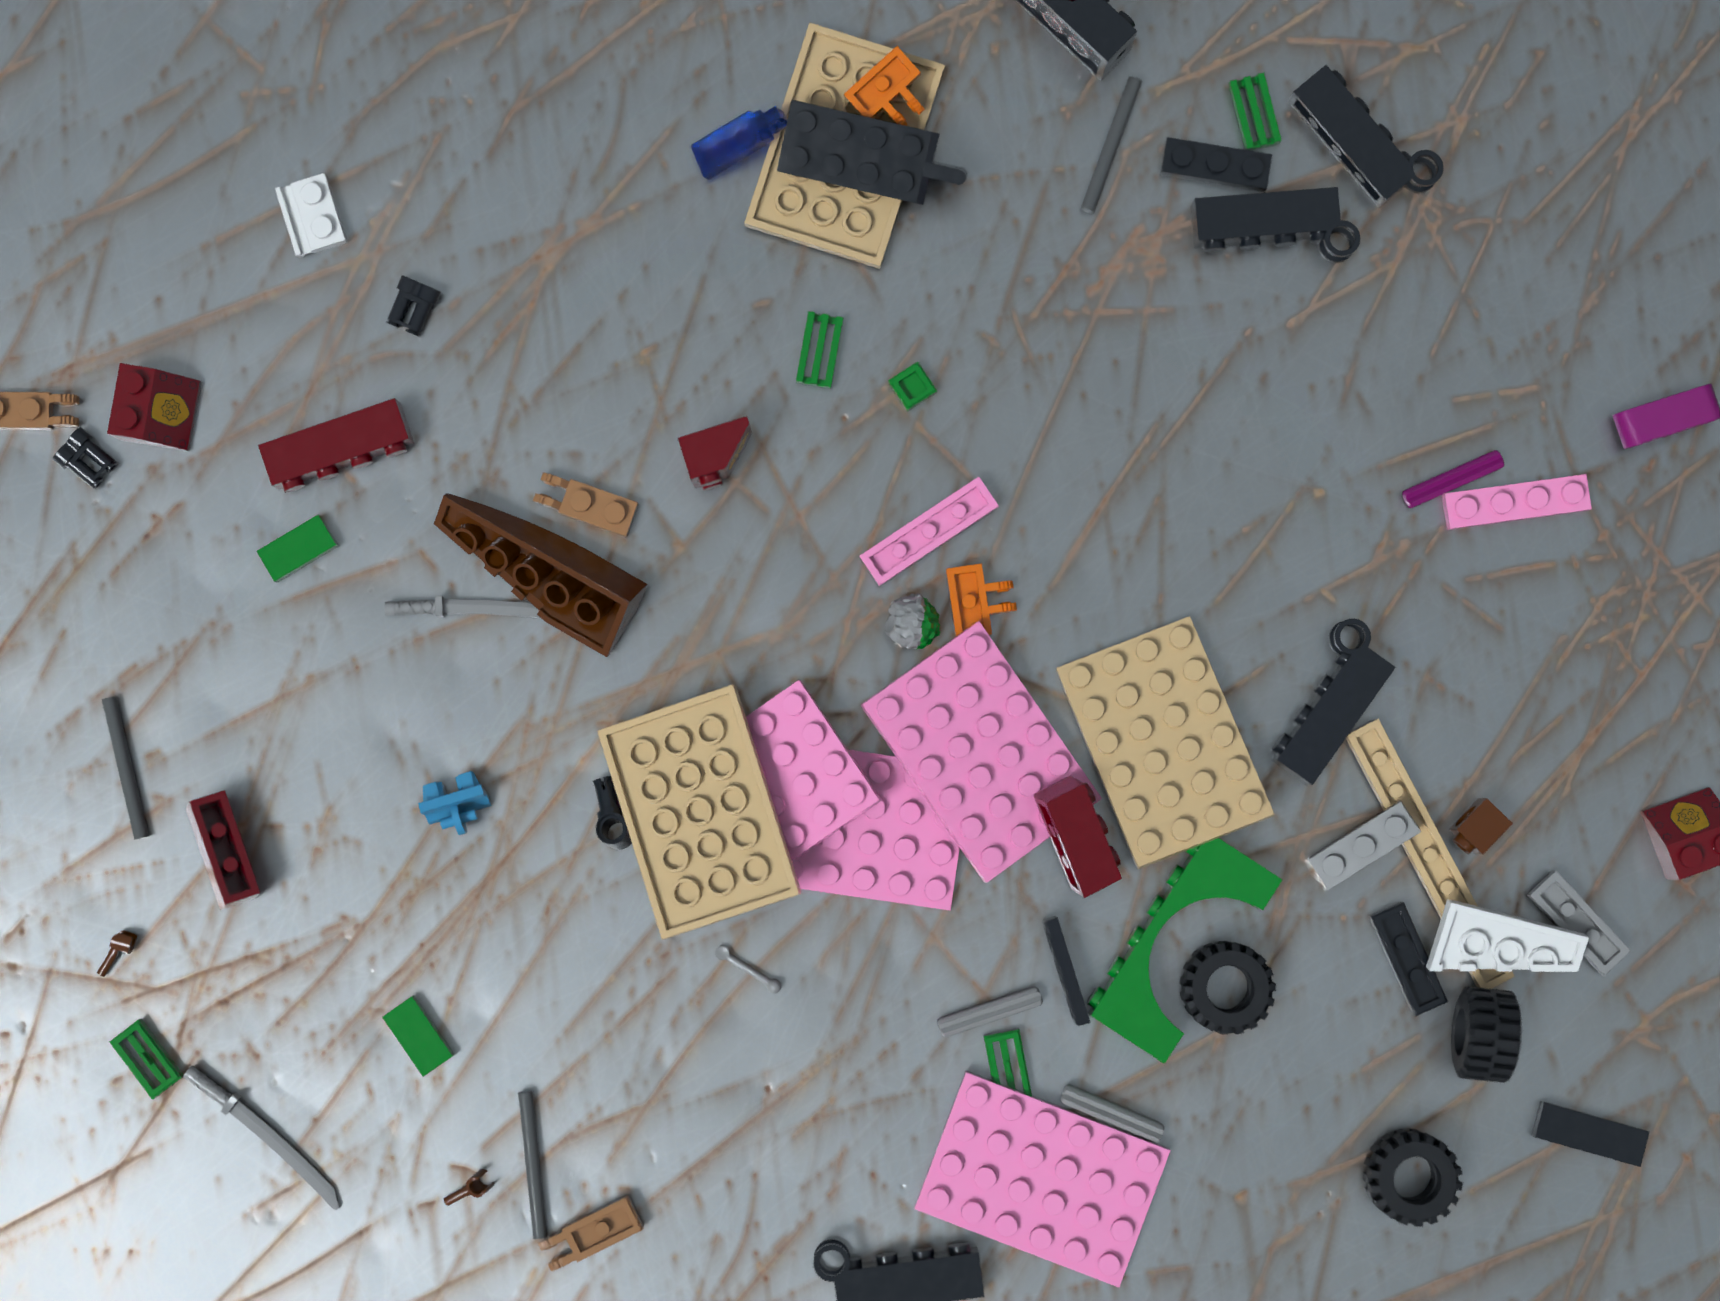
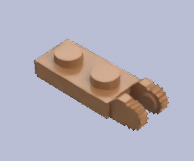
M0 392V429L53 430V427H79V418L70 415L53 416V405H78L79 396L74 394H52L50 392Z
M542 473L541 481L549 486L565 489L566 492L562 502L542 493H535L534 502L558 510L559 514L624 537L628 536L639 505L638 502L572 479L567 481L552 474Z
M626 1195L564 1226L561 1229L562 1231L541 1240L538 1245L541 1251L548 1250L558 1243L567 1240L572 1251L559 1255L548 1263L552 1272L575 1260L579 1262L642 1231L644 1226L629 1195Z

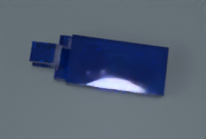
M777 106L764 113L761 110L753 113L747 111L692 144L690 147L703 177L709 180L768 145L767 143L774 139L773 134L786 127L787 118L785 113Z

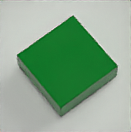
M918 361L888 380L889 385L907 412L937 393V389Z

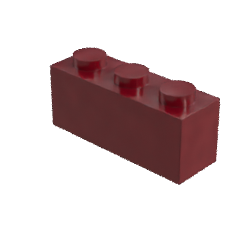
M1069 776L1033 794L1065 876L1073 891L1086 898L1122 879L1117 867L1121 865L1120 858L1116 850L1108 844L1105 836L1108 834V828L1103 818L1096 814L1092 804L1096 801V798L1088 783H1083Z
M225 790L189 801L185 809L220 911L256 899L260 891Z

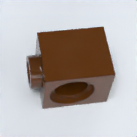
M1478 798L1449 830L1456 836L1453 842L1466 854L1469 855L1473 852L1474 854L1484 855L1513 823L1487 798Z

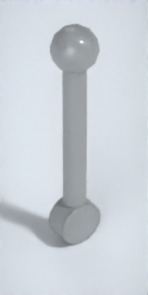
M719 946L716 949L715 955L719 960H728L765 984L770 993H778L780 991L781 983L778 980H770L730 954L728 947Z

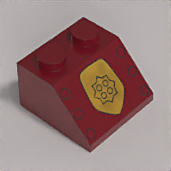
M120 363L107 434L118 440L189 451L202 382L154 368Z
M747 416L678 437L694 488L702 487L703 491L712 490L722 486L723 479L729 478L752 434Z
M1710 787L1641 811L1666 879L1681 880L1720 866V801Z

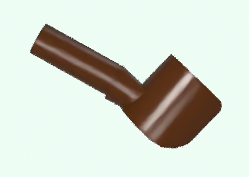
M123 930L111 938L109 945L111 949L97 971L100 976L105 977L120 951L127 954L133 951L137 935Z
M480 1169L467 1180L466 1185L462 1189L445 1197L444 1203L449 1206L470 1195L477 1198L482 1197L495 1183L492 1182L490 1185H484L480 1181V1177L487 1170Z

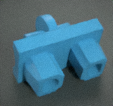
M473 771L459 774L455 777L458 787L457 792L446 795L445 786L442 782H433L423 786L424 802L418 804L420 813L425 815L429 825L440 822L442 829L455 826L457 833L463 835L467 833L466 823L478 819L476 811L492 806L489 795L479 783Z

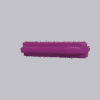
M1494 450L1410 487L1402 492L1403 500L1408 508H1413L1497 471L1505 466L1502 455L1498 450Z

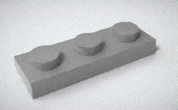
M1400 800L1314 854L1308 860L1327 889L1330 890L1416 836L1421 830Z
M1552 870L1527 894L1556 927L1584 933L1589 937L1583 956L1600 975L1605 976L1631 952L1557 871Z

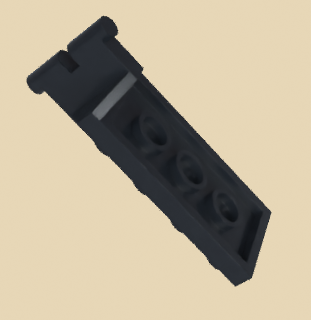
M791 101L777 167L778 172L924 205L930 178L957 185L963 184L967 178V170L965 168L934 161L940 133L802 101Z

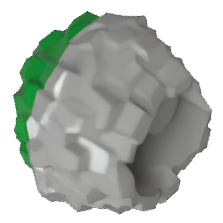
M911 593L909 596L900 597V599L891 602L888 613L891 615H889L885 623L886 634L901 647L913 648L915 650L923 649L930 645L935 637L940 636V615L927 598H923L918 593Z

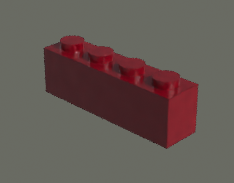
M396 398L259 444L258 447L271 486L278 490L283 489L287 493L305 487L304 481L316 477L319 481L339 475V469L352 466V469L368 466L373 463L372 458L383 454H386V457L403 454L407 451L406 446L415 443L402 405Z

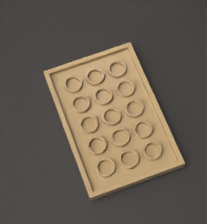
M809 22L744 222L745 227L878 269L881 268L902 200L778 172L777 167L791 101H802L860 115L844 97V93L892 51L893 48ZM903 52L921 72V76L908 86L907 89L925 110L919 115L913 112L901 95H898L890 104L904 116L908 124L907 126L925 130L945 65ZM884 109L874 117L875 119L895 123Z
M1190 616L1056 668L1057 675L1137 869L1274 816L1273 809Z
M732 684L597 731L662 940L802 894L736 685Z

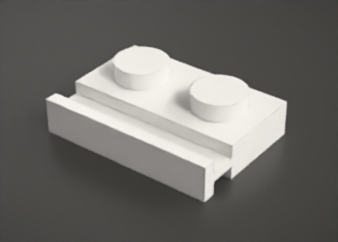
M325 173L290 183L289 186L283 188H275L293 249L298 258L348 243Z

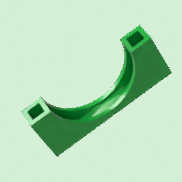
M1220 838L1185 851L1189 856L1182 867L1177 864L1166 879V883L1170 886L1163 897L1156 895L1146 910V913L1150 915L1143 928L1137 925L1129 936L1126 943L1130 945L1127 953L1123 958L1117 956L1107 971V974L1111 976L1104 988L1098 986L1087 1002V1005L1091 1007L1088 1012L1090 1016L1163 1064L1166 1063L1184 1033L1176 1028L1164 1015L1156 1002L1150 984V954L1159 931L1179 910L1205 899L1231 898L1250 904L1259 910H1264L1282 882L1281 878Z

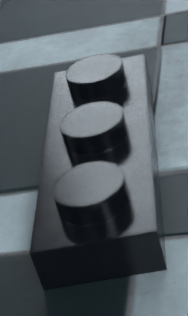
M1167 137L1160 175L1265 192L1268 185L1272 154Z

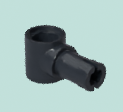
M603 777L604 781H601L600 778L593 781V786L595 787L600 809L597 812L596 834L610 848L623 850L629 847L632 842L612 777ZM616 823H622V834L618 838L610 840L608 837L609 828Z

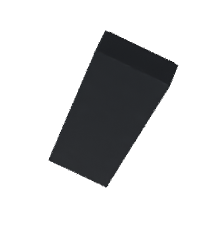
M1399 902L1370 915L1369 919L1412 1015L1416 1017L1447 1003L1448 1000L1435 971H1429L1426 968L1429 957L1404 902Z
M1053 916L1043 919L1042 924L1073 1023L1077 1026L1091 1023L1058 917Z
M1541 1101L1532 1136L1641 1167L1650 1132Z

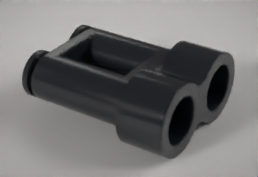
M402 275L397 285L399 292L387 318L389 321H386V323L397 328L400 327L398 325H402L408 328L405 331L419 337L418 333L422 330L432 304H437L441 292ZM410 301L416 302L417 304L409 323H404L403 317Z
M79 427L71 434L67 442L58 449L52 458L63 469L68 467L89 486L93 487V489H96L103 482L102 476L106 472L110 473L118 464L117 461L92 441V436L82 427ZM85 455L101 467L97 473L81 460Z

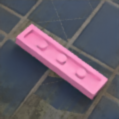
M1586 474L1445 493L1442 495L1447 530L1583 512L1592 509Z
M977 477L859 557L880 587L997 509L999 505L980 477Z

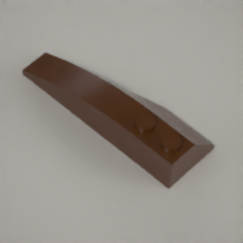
M449 493L443 496L434 521L435 526L467 554L474 553L485 564L484 569L494 577L499 575L513 587L511 592L521 601L524 598L527 599L539 610L537 615L546 623L605 657L610 655L635 615L648 585L647 583L586 548L519 517Z

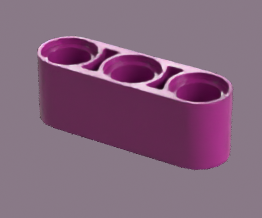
M1711 383L1612 415L1622 447L1623 449H1628L1720 419V406Z

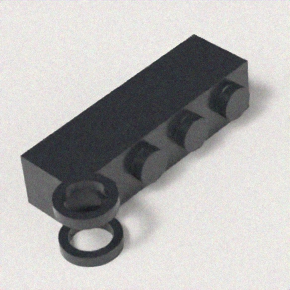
M1325 65L1293 91L1288 102L1378 208L1404 187L1413 193H1424L1430 190L1441 178L1444 166L1440 156L1430 150H1420L1412 156L1405 151L1400 152L1392 142L1393 136L1390 131L1382 124L1377 125L1369 115L1370 110L1367 104L1359 97L1354 98L1346 88L1347 83L1344 77L1338 71H1331ZM1424 157H1428V158L1432 159V160L1435 162L1436 167H1435V165H1434L1429 159L1424 158ZM1422 164L1426 166L1430 171V179L1423 180L1417 177L1414 173L1413 165Z
M1338 187L1195 198L1190 206L1194 248H1204V252L1223 251L1226 249L1225 246L1239 245V248L1242 250L1256 249L1261 247V243L1275 242L1276 247H1286L1297 244L1296 240L1310 239L1311 244H1318L1319 252L1325 260L1331 263H1341L1346 261L1360 244V233L1357 227L1349 221L1341 220ZM1330 235H1343L1348 241V250L1342 251L1334 248L1330 241Z
M1347 619L1332 627L1328 640L1331 649L1338 654L1334 661L1338 664V667L1331 677L1327 674L1323 676L1314 689V692L1318 694L1310 706L1305 703L1293 719L1297 723L1290 735L1283 733L1272 749L1276 752L1272 761L1305 785H1313L1396 668L1368 648L1371 641V632L1369 627L1359 619ZM1345 626L1353 628L1358 634L1359 642L1354 649L1345 647L1341 642L1340 634Z
M837 1239L824 1240L817 1246L814 1252V1270L821 1279L834 1282L837 1301H958L985 1297L978 1248L970 1247L968 1242L948 1245V1251L934 1252L932 1247L918 1248L912 1250L911 1256L898 1257L896 1252L882 1253L876 1255L875 1261L862 1262L860 1257L850 1258L847 1246ZM829 1250L837 1251L843 1256L844 1263L838 1269H826L820 1262L821 1255Z

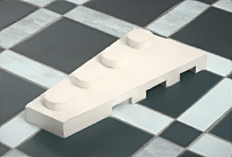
M1447 899L1426 968L1429 971H1443V969H1459L1460 971L1495 969L1497 972H1512V969H1528L1532 972H1578L1589 937L1584 933Z

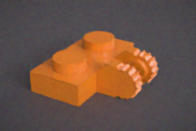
M898 46L844 93V97L860 115L874 118L884 109L895 123L901 125H908L906 119L890 104L898 95H901L907 102L908 107L918 115L925 110L907 89L908 86L921 76V72Z
M982 563L946 568L955 636L978 621L990 636L992 635L990 615L1017 611L1016 603L1002 602L998 605L988 606L986 593H1001L1014 589L1013 580L985 584Z

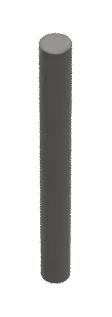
M1130 76L1127 80L1082 203L1081 210L1087 213L1094 214L1139 92L1142 81L1136 77Z
M116 696L102 699V704L134 840L149 837Z
M524 1091L518 1093L532 1234L533 1239H542L548 1236L533 1092Z

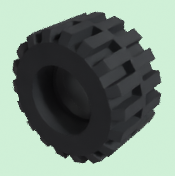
M1228 941L1206 944L1202 950H1196L1191 955L1192 959L1189 963L1186 962L1183 967L1185 971L1183 976H1180L1179 984L1182 985V991L1180 992L1181 1000L1184 1001L1185 1009L1195 1021L1211 1031L1229 1035V1033L1237 1035L1244 1033V1030L1248 1028L1254 1029L1258 1026L1257 1022L1260 1019H1266L1269 1015L1266 1011L1269 1005L1273 1007L1275 1001L1272 998V993L1276 991V983L1272 982L1271 976L1274 974L1272 969L1266 965V960L1262 955L1257 954L1254 949L1248 946ZM1223 966L1238 968L1244 973L1247 981L1245 997L1237 1006L1230 1009H1222L1215 1006L1209 1000L1207 994L1209 978L1217 969Z
M1465 987L1461 992L1454 1009L1451 1029L1452 1062L1459 1078L1506 1083L1511 1078L1519 1057L1522 1028L1520 1007L1514 992L1478 987Z
M1399 1129L1394 1130L1395 1134L1392 1136L1385 1134L1381 1137L1383 1142L1380 1145L1374 1143L1370 1148L1373 1151L1371 1158L1366 1157L1364 1165L1367 1166V1172H1363V1180L1367 1182L1365 1190L1368 1196L1373 1199L1372 1202L1378 1209L1401 1224L1408 1225L1410 1223L1415 1227H1423V1222H1428L1431 1225L1437 1223V1216L1442 1215L1446 1217L1451 1213L1448 1209L1451 1203L1457 1205L1460 1199L1455 1196L1456 1191H1462L1463 1182L1458 1180V1176L1463 1174L1461 1166L1455 1162L1457 1157L1454 1152L1447 1148L1446 1144L1426 1132L1423 1133L1416 1129H1410L1409 1131ZM1422 1157L1428 1162L1431 1176L1428 1186L1417 1196L1408 1198L1400 1196L1394 1186V1175L1398 1166L1408 1158Z

